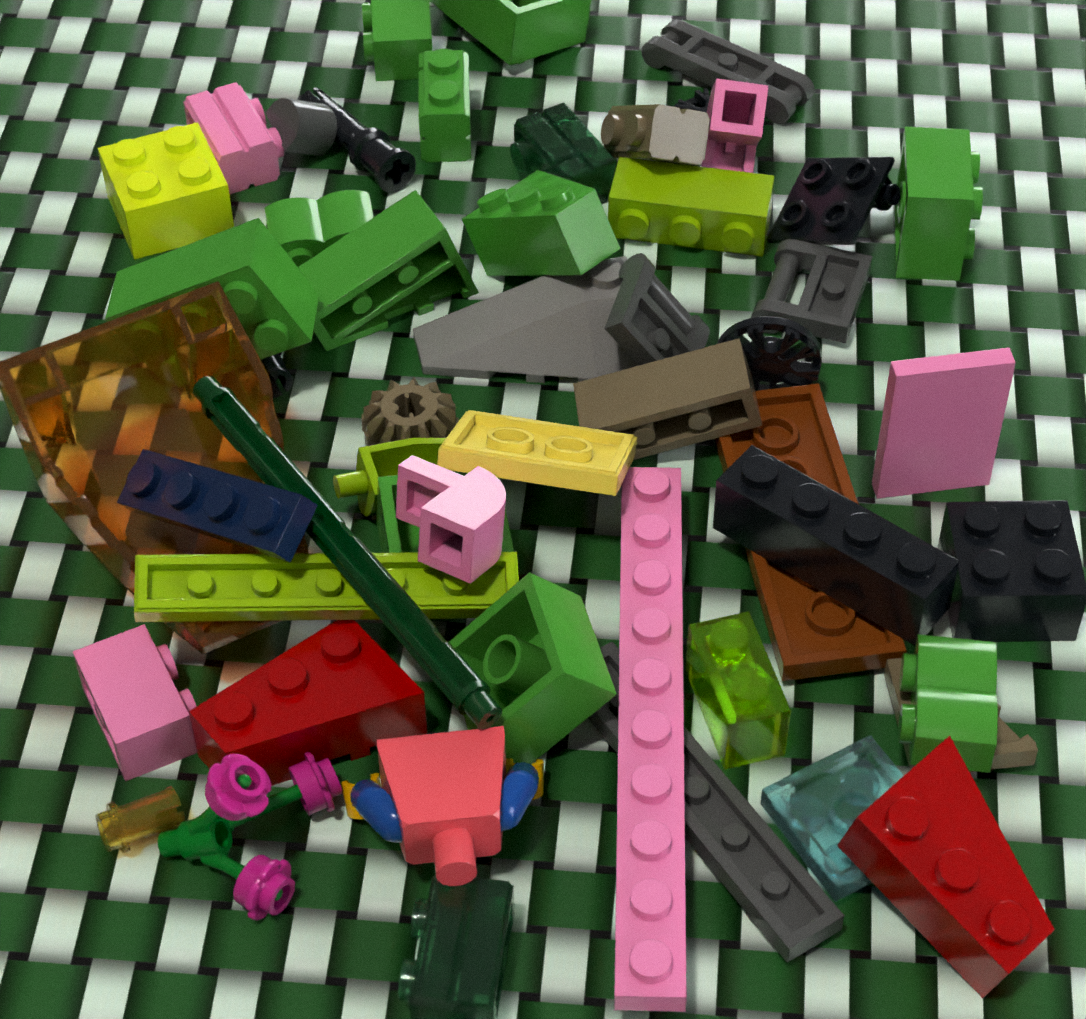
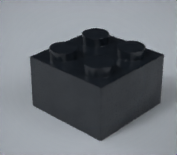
M1068 500L946 502L937 548L959 560L952 600L948 609L952 638L991 642L1076 641L1086 606V580Z

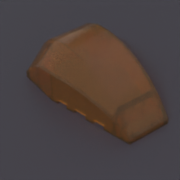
M218 281L0 361V390L26 458L46 502L92 554L133 595L135 586V555L262 554L134 513L116 503L126 484L128 473L136 464L143 449L265 484L248 465V461L243 455L236 451L213 422L202 412V404L194 396L193 387L198 380L205 376L211 375L215 377L222 387L230 388L238 400L258 421L264 432L284 451V441L280 423L276 417L269 375ZM305 534L295 553H309ZM280 621L163 623L201 654H205Z

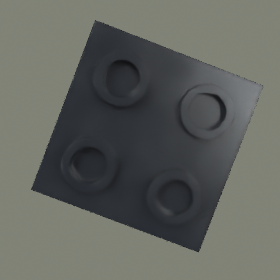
M893 157L807 158L766 241L768 243H780L786 239H795L814 244L854 245L872 208H876L879 211H887L892 205H897L900 201V188L897 184H893L888 177L895 159Z

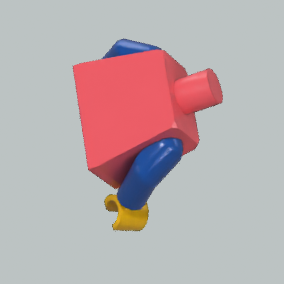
M497 726L483 730L470 729L377 740L380 776L379 773L370 774V779L361 780L356 784L349 783L348 780L341 782L348 817L352 819H365L385 841L399 843L406 862L413 865L434 862L436 878L441 884L461 886L471 882L476 877V858L494 856L502 849L503 831L516 827L531 801L542 797L544 760L536 759L535 763L529 764L525 762L514 763L513 758H506L504 726Z

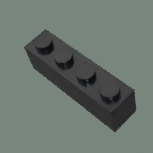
M751 445L716 480L713 529L916 646L917 635H927L950 608L959 560L759 448Z

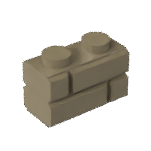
M661 104L612 106L601 126V140L604 144L603 152H605L606 157L614 159L626 157L684 165H701L705 161L710 125L708 112L680 109Z

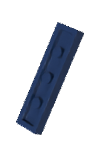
M146 449L142 450L136 464L129 471L126 484L116 502L134 513L290 563L318 506L298 493Z

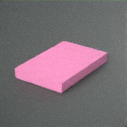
M1010 348L891 361L872 478V487L877 499L989 485L1016 364Z

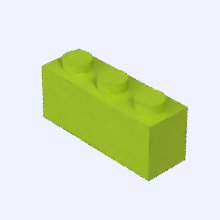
M619 157L608 199V220L615 237L619 239L763 257L771 218L775 176Z

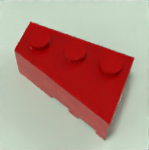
M336 620L189 711L198 757L209 769L215 763L221 764L222 759L226 755H245L266 771L270 778L271 786L292 780L288 767L304 761V753L306 752L312 753L315 762L325 758L332 760L348 754L351 761L369 756L370 747L376 746L379 739L427 734L424 691L355 620Z
M950 735L863 811L837 845L982 998L993 990L1055 930Z

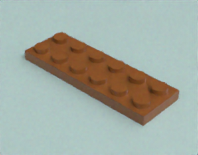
M819 383L755 391L763 426L714 438L723 472L753 445L858 504ZM744 547L782 681L885 668L887 659L902 658V654L906 653L907 650L901 637Z

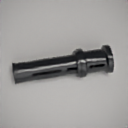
M313 88V94L310 90L305 91L300 100L326 104L333 110L337 121V133L334 141L348 151L351 163L359 171L370 172L374 176L375 183L382 190L390 193L399 191L410 182L415 173L416 161L415 157L408 150L394 147L391 144L390 137L383 130L375 127H365L357 118L334 102L320 88Z

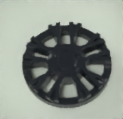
M772 316L745 319L729 327L717 342V344L740 338L755 391L810 385L819 378L822 361L820 344L807 328L794 321ZM764 330L781 331L783 334L781 338L764 336ZM747 333L752 341L749 342L743 334ZM812 356V362L797 361ZM760 382H769V385L760 384Z

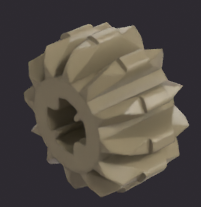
M415 377L406 385H399L395 381L390 380L387 391H372L369 405L363 407L364 414L361 417L366 446L414 437L447 438L459 421V418L456 417V407L452 401V395L441 393L436 381L420 386Z

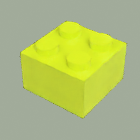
M198 122L185 126H175L166 131L134 139H124L115 144L98 148L107 197L134 260L180 248L234 227L228 184Z

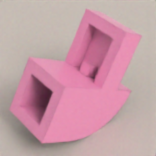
M716 78L707 108L710 125L705 161L701 163L700 167L753 173L756 147L763 133L769 85Z
M412 455L398 465L395 518L420 528L419 562L471 584L490 569L501 555L506 506L505 487L494 474L480 466H477L463 476Z

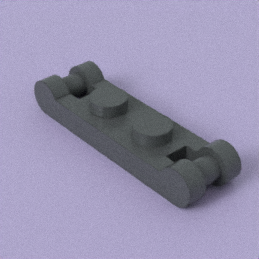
M678 19L672 20L661 30V37H652L641 49L644 61L652 68L659 69L665 65L712 87L716 78L769 85L765 115L769 120L777 124H784L795 113L796 106H803L815 92L813 82L806 75Z

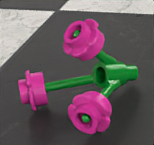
M304 753V761L288 767L294 786L267 797L266 795L271 791V781L266 771L245 755H226L222 759L221 764H213L207 775L205 796L209 807L195 819L181 822L178 829L161 832L158 836L160 854L164 858L182 855L189 861L200 859L204 865L219 869L237 879L233 890V898L235 902L249 910L248 917L250 919L258 921L265 918L268 913L272 916L278 915L287 907L295 890V882L290 878L292 872L290 863L285 859L280 861L277 859L272 860L260 854L243 866L228 857V852L232 846V831L235 827L299 799L308 816L323 809H326L328 812L334 811L335 805L332 798L343 794V791L330 760L325 758L315 762L312 753Z

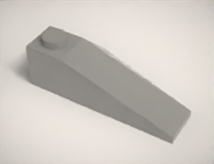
M627 257L605 259L583 275H544L413 328V337L422 373L426 375L490 379L496 372L526 374V382L544 383L546 376L578 378V382L639 366L604 329L622 284V279L618 275L619 270L627 260Z

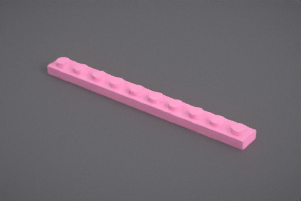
M630 467L621 485L614 1010L686 1012L681 468Z

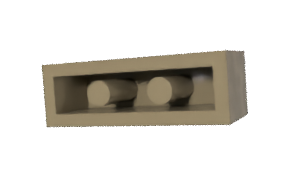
M740 338L573 383L579 426L633 434L637 437L634 460L763 426L752 375Z

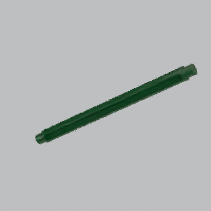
M211 375L198 380L193 387V394L202 404V412L213 422L236 451L243 455L248 461V465L267 485L301 494L318 505L306 529V533L452 702L459 714H467L481 730L487 729L496 723L501 717L503 710L490 696L491 689L487 683L477 675L450 642H447L442 637L437 627L364 543L350 531L344 520L278 444L264 432L258 421L238 400L234 392L228 387H222L215 377Z

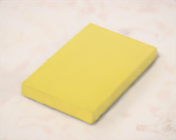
M468 410L439 447L437 465L451 471L469 473L477 466H480L501 479L616 496L635 458L637 437L627 433Z

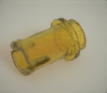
M172 786L164 788L163 791L118 807L114 801L107 803L106 811L95 815L99 834L106 850L110 852L119 848L122 853L131 851V843L175 827L178 828L180 823L185 821L183 811L177 812L176 807L181 806V803Z

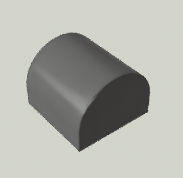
M280 98L265 112L271 126L278 130L285 152L324 156L335 140L337 121L333 110L326 104Z

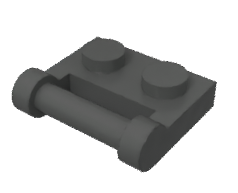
M795 239L783 240L779 243L774 256L776 268L765 297L756 303L751 318L762 316L785 318L804 326L815 337L846 343L871 271L873 256ZM803 269L811 270L799 304L785 302L795 274ZM764 330V333L766 334H773L778 332L775 330Z
M642 253L631 256L621 266L618 275L622 279V284L604 329L638 365L705 348L710 333L709 327L698 315L689 314L654 274L655 266Z

